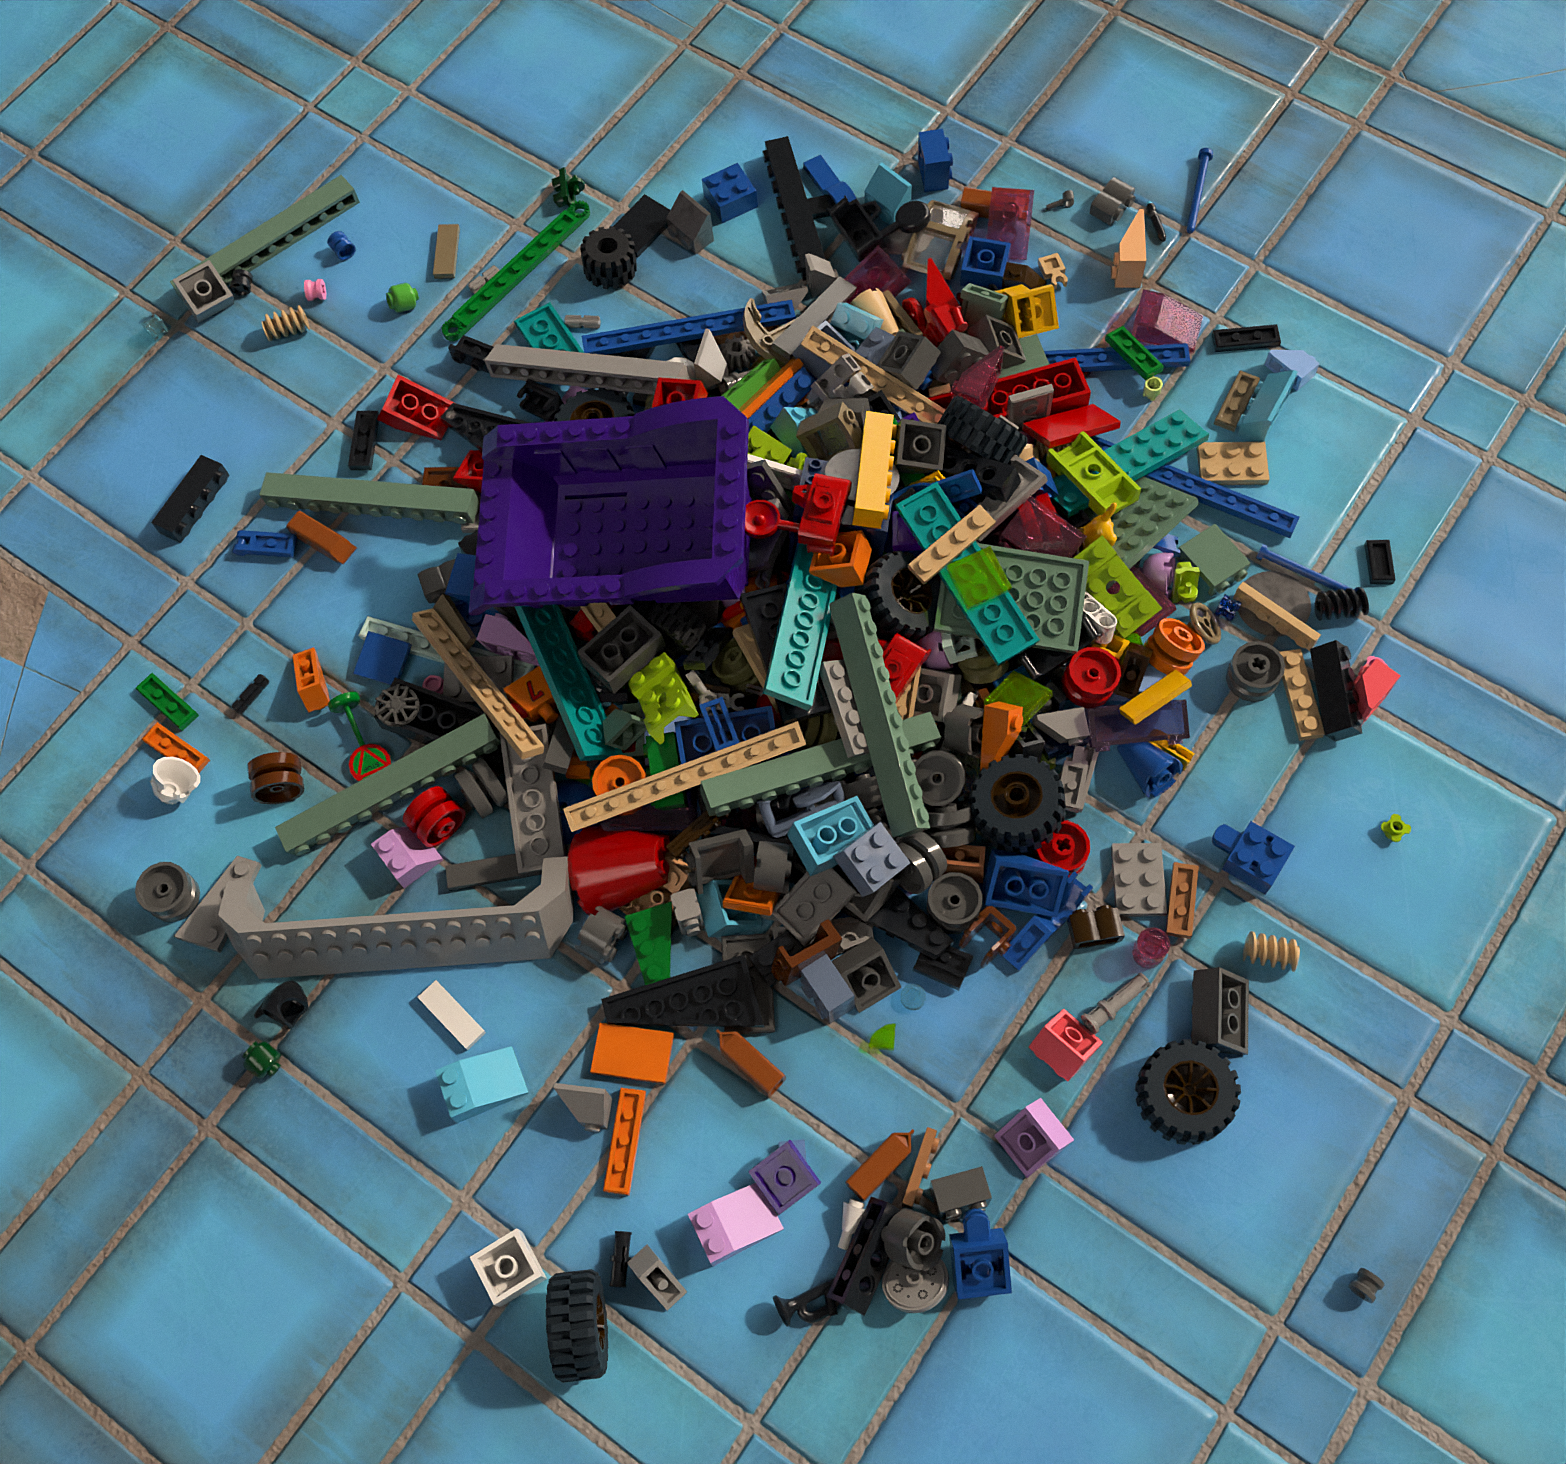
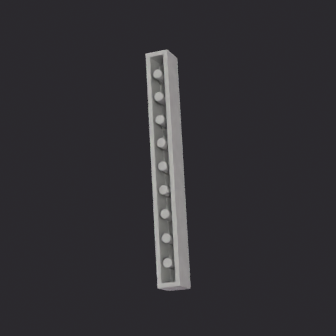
M496 344L485 359L490 376L495 378L523 381L529 378L541 383L597 389L600 387L606 390L611 389L655 395L658 377L690 380L685 363L500 344Z

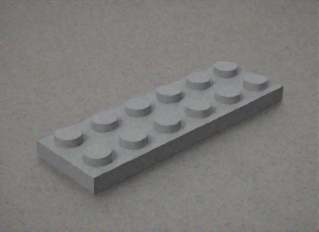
M547 724L529 727L544 745V752L526 759H521L500 733L519 874L542 871L543 858L566 857L555 772L542 768L550 745Z

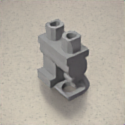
M848 353L842 355L811 385L812 390L806 397L811 404L816 405L821 400L824 402L825 399L855 398L859 394L871 391L874 386L862 372H859L861 370L860 366ZM850 379L849 385L846 389L843 384H845Z

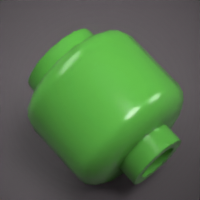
M401 283L389 288L386 293V300L390 309L401 313L414 309L419 296L416 288H412L408 283Z

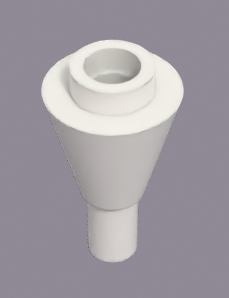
M850 1199L849 1203L843 1202V1231L838 1243L839 1248L848 1249L852 1234L855 1233L865 1211V1203Z

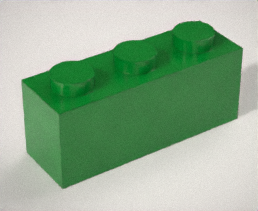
M675 732L664 733V742L661 745L652 736H645L646 744H643V753L645 758L649 760V767L646 768L647 777L681 765ZM686 790L654 801L651 805L655 806L658 811L688 807Z

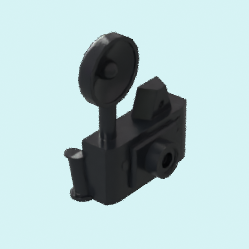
M844 195V198L832 208H827L834 226L859 262L887 247L884 238L898 229L908 234L919 232L928 225L931 218L929 208L924 202L917 200L909 201L898 209L895 222L879 231L873 223L882 213L876 201L860 204L856 198L848 202Z
M1087 614L1082 616L1078 651L1091 647L1102 636V633L1097 632ZM1030 647L1016 656L1032 678L1030 681L1033 683L1042 680L1069 662L1075 654Z

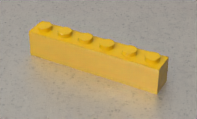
M866 411L852 525L881 529L882 520H887L889 505H885V503H889L891 489H888L887 486H891L892 472H888V470L893 468L894 456H890V454H894L895 440H891V438L895 439L897 425L893 424L894 415Z

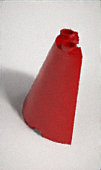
M590 825L582 828L580 833L575 834L568 853V875L572 891H577L580 898L577 902L583 911L589 916L590 914L596 915L599 911L595 908L601 906L612 912L668 883L670 867L668 861L665 860V854L668 852L666 846L670 843V836L602 825Z

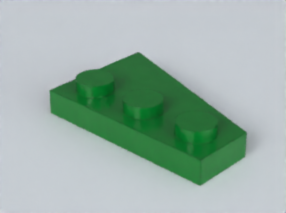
M672 901L625 916L645 985L671 977Z

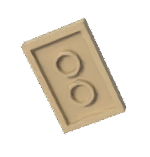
M1204 442L1197 446L1200 478L1218 485L1268 484L1270 479L1265 442Z

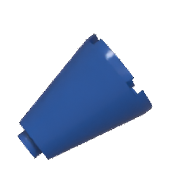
M1134 733L1125 734L1118 740L1117 750L1143 794L1150 798V794L1154 797L1159 796L1176 782L1173 777L1176 773L1180 775L1183 769V764L1180 760Z

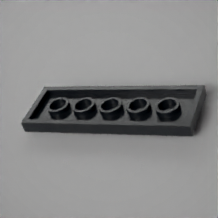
M786 583L743 593L740 596V601L766 675L787 589ZM820 675L817 680L813 704L809 711L775 698L784 725L828 714L832 710Z

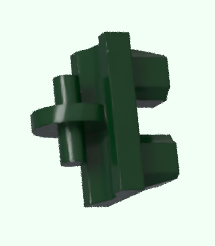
M565 167L559 169V176L552 179L553 188L556 192H559L553 195L554 203L559 208L565 205L570 207L573 202L575 203L576 195H579L585 188L584 181L578 178L577 175L572 177L567 175Z

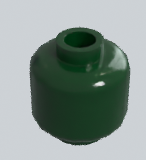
M255 1041L242 1056L244 1058V1068L258 1079H262L267 1075L272 1077L281 1067L278 1063L281 1059V1053L266 1041L260 1043Z

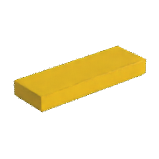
M1174 670L1119 708L1120 713L1136 725L1192 687L1191 680L1179 671Z

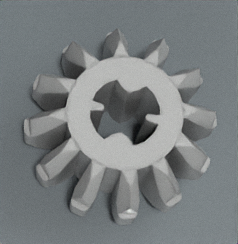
M735 335L733 339L726 338L725 343L721 344L720 351L727 363V367H730L731 371L738 368L741 372L742 367L749 369L750 363H754L755 349L748 339L745 340L743 335L740 338H737Z

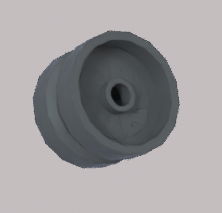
M1254 641L1242 645L1233 655L1231 663L1227 668L1226 681L1229 689L1242 700L1257 702L1267 699L1274 693L1284 675L1285 663L1283 656L1275 647L1268 643Z
M933 750L923 754L914 763L916 768L915 775L918 785L922 789V800L924 803L931 806H943L952 802L961 793L965 783V770L961 761L953 754L944 750ZM940 774L942 780L939 783H935L933 775Z
M481 758L472 764V769L478 777L476 780L465 769L454 777L461 786V792L471 807H475L483 819L493 813V808L487 800L489 797L492 798L498 807L504 806L509 801L508 795L486 761Z
M950 802L943 806H925L929 814L928 822L930 828L921 832L930 836L940 848L961 846L974 842L976 840L975 827L967 823L974 818L970 807L971 803Z
M918 832L902 837L899 843H896L910 861L909 865L896 874L902 878L898 885L912 894H920L932 884V881L938 879L946 871L947 860L942 849L926 833Z
M159 862L149 866L142 872L136 882L135 894L138 903L154 917L164 922H176L186 918L194 911L199 903L200 889L196 880L179 865L172 862Z
M950 872L941 875L932 883L928 891L927 915L945 933H963L972 922L978 920V914L982 907V893L979 885L971 877L963 873Z

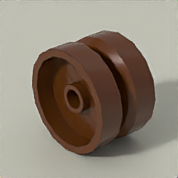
M272 752L259 755L248 762V778L251 781L250 794L255 802L261 804H280L299 798L304 793V782L300 775L302 771L301 761L297 755L287 752Z

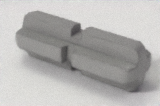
M495 265L482 273V277L479 275L468 284L470 291L475 294L500 270Z
M565 315L564 323L569 328H581L582 326L584 328H600L601 320L599 316L584 315V317H581V315Z

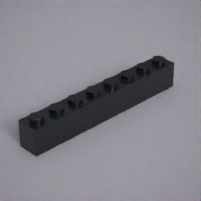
M786 136L765 141V150L762 151L764 163L768 162L769 165L767 166L768 177L773 178V181H771L773 193L778 195L776 203L778 210L782 209V213H780L782 224L787 226V229H785L787 241L792 243L790 245L791 255L796 257L797 260L795 261L797 274L801 273L802 280L806 281L805 254L809 253L825 259L790 140Z

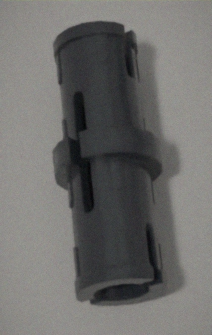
M615 1231L614 1252L610 1256L612 1270L609 1286L626 1288L627 1262L631 1259L629 1257L632 1232Z

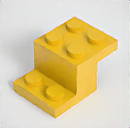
M1021 284L995 291L1009 296L1003 322L1014 326L1018 339L1059 328L1053 285L1029 289Z

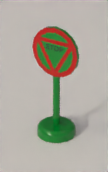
M346 692L331 699L328 702V707L331 712H345L360 746L350 756L349 769L354 779L361 781L392 763L386 749L377 744L364 743L351 712V709L360 703L359 693Z

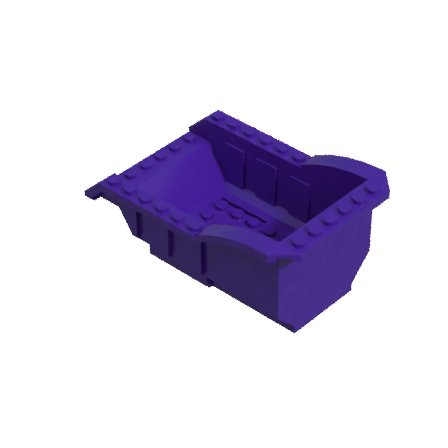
M724 396L669 403L650 408L629 417L496 426L483 439L482 459L484 460L474 584L473 589L470 591L469 614L480 615L490 607L530 606L533 608H543L544 605L562 604L564 607L588 606L589 603L607 602L610 605L634 604L635 601L655 600L656 603L739 599L744 587L748 586L750 536L745 533L746 505L751 502L747 481L749 421L747 417Z

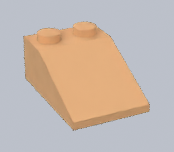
M1139 209L1119 244L1118 252H1114V266H1111V279H1114L1115 288H1140L1146 265L1144 209Z

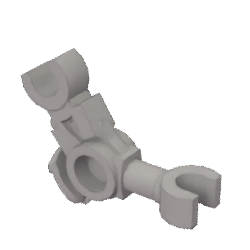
M694 670L685 675L699 694V705L723 697L728 713L729 708L735 712L745 710L744 707H737L735 704L738 699H745L744 694L737 693L732 697L729 694H716L706 689ZM720 703L716 704L717 711L722 712ZM706 708L708 716H713L711 708Z

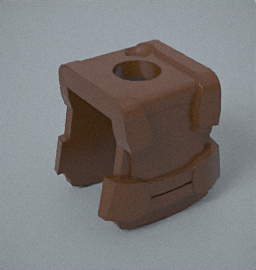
M993 906L986 907L978 914V920L970 924L963 932L964 934L959 941V948H965L984 926L1000 938L984 956L980 965L982 968L986 967L998 954L1003 956L1011 947L1010 941L1016 931V926Z

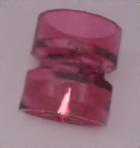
M1146 928L1140 933L1133 946L1132 954L1134 960L1144 968L1159 966L1170 949L1169 937L1159 928Z

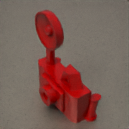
M910 297L902 302V308L921 330L923 336L936 348L952 329L963 332L968 328V324L964 322L961 314V306L950 309L947 304L938 307L935 303H932L923 310L921 303L916 298Z
M815 473L812 484L794 486L792 502L805 508L801 523L781 520L778 508L769 501L755 500L749 502L746 505L745 533L755 539H764L773 535L777 529L797 532L798 543L806 544L808 553L829 554L830 557H833L837 535L847 499L851 492L852 482L847 479Z
M896 633L891 641L878 639L883 649V660L885 667L889 671V682L896 696V704L932 651L931 649L926 650ZM825 642L821 663L844 659L840 644Z

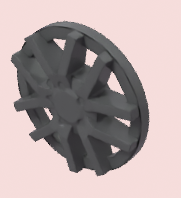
M397 684L386 690L383 689L379 697H376L375 713L383 724L390 727H401L410 723L416 717L420 706L419 699L416 693L408 686ZM400 690H403L404 692H403V694H402L401 697H400V696H399ZM408 693H410L413 697L407 698ZM385 696H387L389 698V701H385L382 699ZM415 702V706H407L408 703ZM389 711L384 717L381 716L383 713ZM406 711H413L409 717L405 713ZM403 714L405 720L399 722L398 716ZM394 716L395 722H389L388 720Z

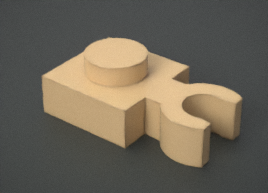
M1055 253L1038 258V266L1044 279L1051 278V285L1054 286V290L1057 289V282H1062L1063 286L1066 287L1068 281L1065 275L1066 268L1059 254Z

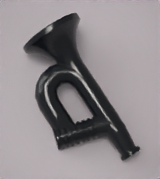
M835 1277L791 1299L773 1296L774 1304L784 1324L787 1327L790 1326L791 1318L796 1310L798 1316L807 1323H815L828 1316L838 1315L836 1303L827 1298ZM822 1295L825 1296L826 1305L812 1312L807 1310L809 1302Z

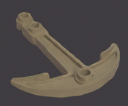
M750 298L743 312L744 332L752 347L765 359H775L781 368L790 360L796 359L792 356L788 360L771 349L772 343L796 319L768 332L760 323L761 314L756 308L754 299Z

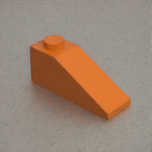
M315 648L293 654L297 692L308 713L325 708L330 701L329 692Z
M999 701L984 705L980 771L982 768L987 770L989 768L988 763L993 760L999 762L1002 761L1001 757L1008 755L1021 732L1023 707Z

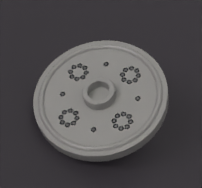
M941 1258L932 1269L927 1271L914 1270L891 1260L882 1278V1288L888 1302L896 1309L906 1313H921L935 1307L944 1298L949 1286V1274Z

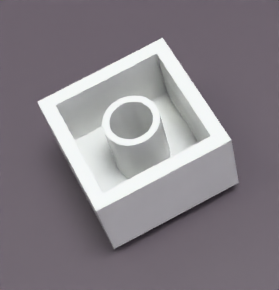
M517 1228L470 1256L493 1304L500 1308L547 1279L524 1233Z

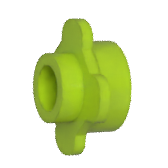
M1393 814L1388 822L1381 824V830L1387 838L1393 842H1399L1404 834L1411 832V826L1405 824L1401 820L1400 815Z

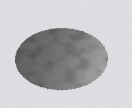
M849 449L836 454L828 461L825 468V475L847 479L852 482L848 499L855 501L861 449ZM894 463L892 470H888V472H892L891 486H887L888 489H891L890 495L897 489L900 479L899 472Z
M1266 571L1257 573L1244 581L1303 623L1307 622L1311 612L1310 597L1303 585L1295 578L1281 572ZM1236 601L1240 617L1251 629L1267 636H1287L1279 633L1268 622L1260 620L1249 609L1241 607Z

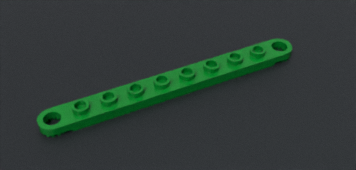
M583 200L573 202L567 210L560 213L467 300L447 322L445 321L441 328L445 339L457 341L586 221L590 216L587 202ZM577 209H584L581 214L575 213ZM450 328H458L457 331H455L456 333L453 332L452 334L448 332Z

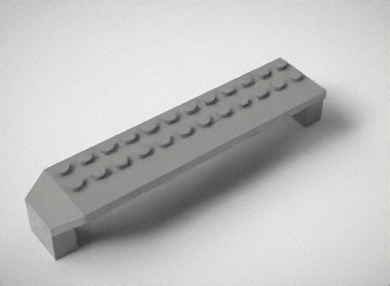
M568 856L543 858L541 885L512 906L264 923L265 909L252 880L227 881L218 916L232 946L259 979L549 959L553 956L573 922L575 890L572 891L569 881Z

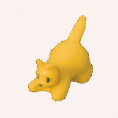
M1115 502L1102 515L1093 518L1088 524L1081 527L1084 528L1085 548L1102 535L1111 546H1114L1117 537L1113 532L1114 524L1111 522L1110 517L1116 511L1117 504Z

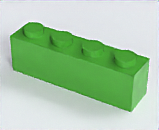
M764 359L721 396H724L739 409L781 368L775 359Z

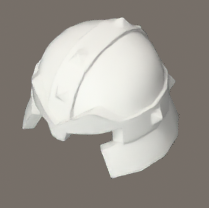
M163 757L154 763L150 783L153 793L158 799L166 804L173 805L177 802L184 803L190 793L199 785L200 775L192 764L183 759Z

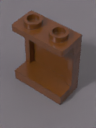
M827 919L820 923L813 945L794 956H789L783 946L777 948L771 970L774 977L778 981L781 980L784 986L801 978V970L825 954L828 955L830 960L835 958L842 938L830 920Z

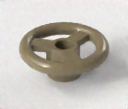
M1202 603L1192 604L1190 607L1191 621L1187 625L1194 629L1206 643L1211 645L1219 643L1221 629L1213 612ZM1197 609L1204 613L1203 617L1197 615Z

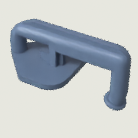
M840 781L823 783L814 788H804L793 794L792 799L796 807H806L807 809L779 821H776L770 807V800L763 802V799L757 800V803H759L760 813L768 833L772 837L778 838L788 833L793 822L844 801L845 796ZM831 793L833 794L834 800L817 807L814 806V803L824 800Z

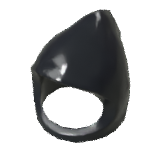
M283 982L268 994L255 1012L254 1017L257 1019L262 1015H266L292 1030L300 1016L309 1008L307 997L297 982Z

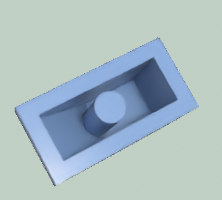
M1271 350L1264 365L1274 373L1290 370L1298 371L1292 388L1298 391L1315 376L1320 363L1304 350Z

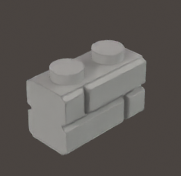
M689 888L673 893L670 897L681 934L688 937L700 934L705 926L695 890Z

